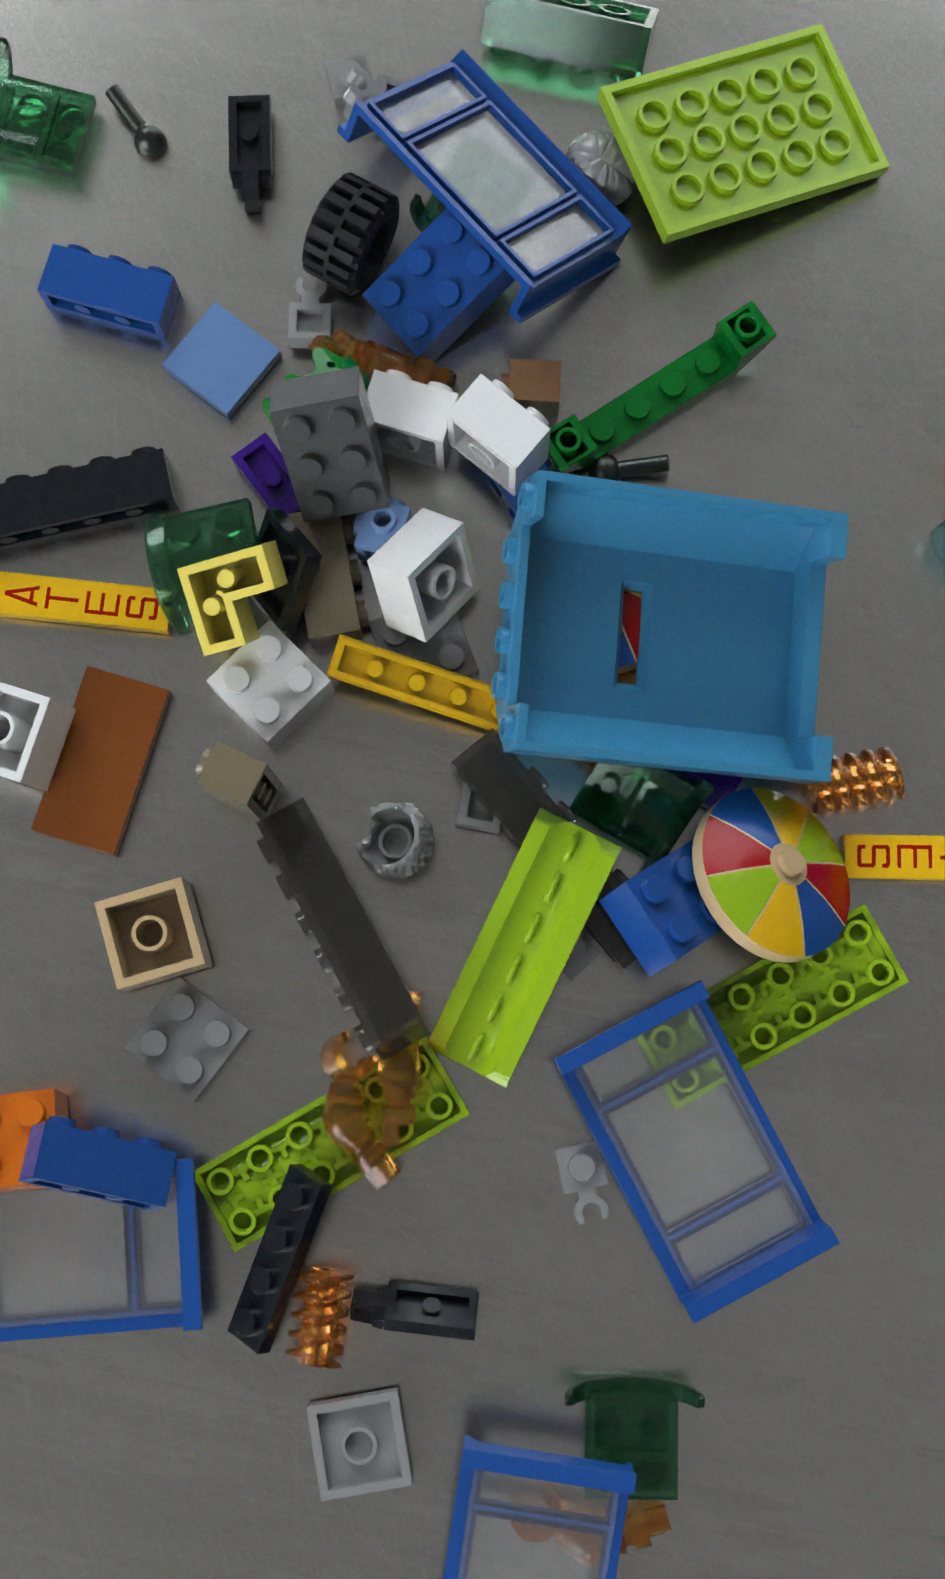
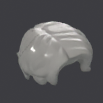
M592 130L576 137L575 141L567 148L568 151L565 155L614 206L624 202L633 191L631 184L635 180L614 134Z
M381 803L378 807H371L369 836L356 846V851L361 855L362 860L382 878L390 877L392 879L406 880L408 876L420 873L429 862L433 847L435 846L432 824L413 803Z

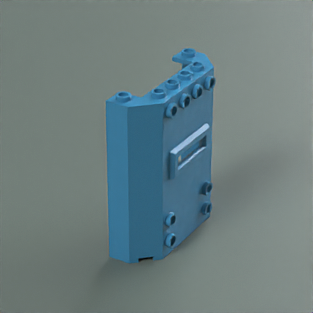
M537 470L525 482H522L519 488L518 508L510 537L507 536L505 538L502 549V562L508 564L507 579L501 583L498 597L499 608L504 609L503 627H498L495 637V652L500 654L499 672L496 671L494 673L491 684V696L493 699H497L496 714L499 724V738L502 741L504 753L807 784L831 782L834 737L815 735L826 565L846 558L849 513L545 470ZM624 590L642 592L640 639L635 685L617 683Z

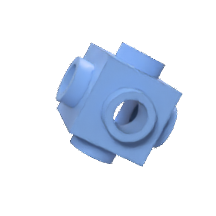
M390 497V507L357 513L353 526V535L356 536L354 547L359 560L367 562L377 550L413 517L410 507H407L401 500Z

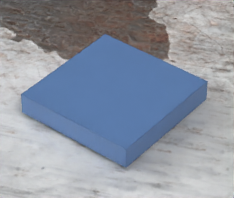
M215 301L162 363L165 371L230 419L282 355L278 348Z

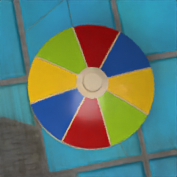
M746 788L727 795L710 807L703 815L693 839L692 863L694 876L707 909L717 924L731 939L759 957L783 963L797 962L810 958L825 950L836 941L845 927L850 909L848 874L836 843L822 823L808 809L782 793L763 788Z

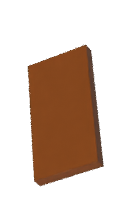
M87 666L73 706L76 711L48 791L43 793L31 830L117 857L172 693L164 688Z

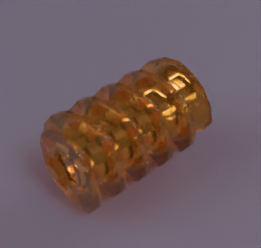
M887 746L879 747L875 753L870 749L862 750L858 757L853 752L844 753L841 760L836 755H832L831 782L805 783L807 801L814 814H818L819 801H824L828 811L833 812L836 807V798H841L845 808L850 809L853 806L854 795L859 796L864 806L870 804L871 792L876 793L881 803L887 801L888 789L893 790L898 800H902L905 796V785L901 767L893 751Z
M315 1265L311 1266L310 1271L299 1274L297 1280L307 1284L308 1290L294 1293L293 1298L305 1303V1309L292 1311L291 1317L303 1322L301 1328L289 1330L288 1336L300 1341V1346L286 1349V1355L296 1359L301 1364L330 1369L342 1367V1364L332 1357H337L344 1353L345 1346L335 1340V1338L345 1336L347 1327L337 1320L348 1317L350 1308L339 1301L351 1298L353 1290L341 1282L354 1279L355 1272L338 1267Z

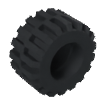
M349 172L342 175L328 189L320 201L308 227L302 255L304 271L348 295L353 296L360 292L373 279L390 249L399 221V198L354 173Z

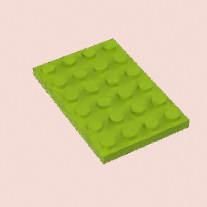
M823 24L600 87L597 99L663 244L883 176L890 167Z

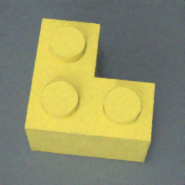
M275 540L177 569L204 656L240 647L260 638L248 596L288 584Z

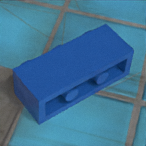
M57 244L52 245L37 289L48 308L165 340L167 339L181 296L174 276L163 268L149 266L148 269L137 267L128 260L116 255H109L108 258L97 256L88 249L76 244H69L68 247Z
M50 1116L48 1121L31 1127L19 1182L148 1211L166 1207L177 1152L162 1149V1141L137 1137L135 1142L120 1139V1131L106 1127H93L92 1132L76 1128L77 1121L59 1116Z

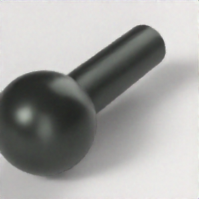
M118 84L110 87L105 95L134 132L136 150L147 158L161 155L167 146V137L164 131L159 126L148 124Z
M668 454L619 461L612 455H604L590 465L589 477L620 481L621 478L668 472L670 471Z

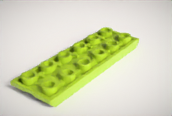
M542 807L539 809L429 1039L428 1045L435 1052L472 1069L504 1087L508 1086L623 848L622 846Z
M863 904L849 911L841 934L825 950L797 962L783 963L763 958L706 989L710 996L706 1001L741 1068L746 1072L905 985L909 980L867 906ZM689 1009L636 1037L655 1072L707 1044ZM714 1057L662 1086L675 1110L726 1083L727 1080Z
M426 1036L195 1170V1181L234 1252L239 1251L263 1236L290 1164H303L331 1183L333 1187L329 1195L330 1197L470 1115L435 1051L428 1045L429 1041Z

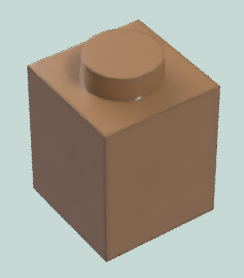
M510 358L509 374L501 373L500 381L514 394L513 399L525 409L533 407L543 416L558 417L562 361Z

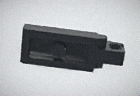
M270 95L228 96L229 173L233 189H242V202L245 205V212H262L261 188H270L271 178H273Z
M389 1281V1286L378 1287L377 1291L354 1288L350 1306V1320L372 1324V1327L383 1328V1330L474 1341L479 1293L473 1290Z

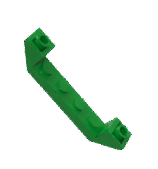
M753 300L717 322L714 334L708 340L579 421L575 414L552 427L550 430L548 455L561 473L590 467L598 458L604 455H612L734 377L776 338V332Z

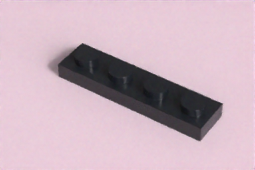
M290 1164L227 1330L256 1354L269 1353L333 1187L331 1183L303 1164Z

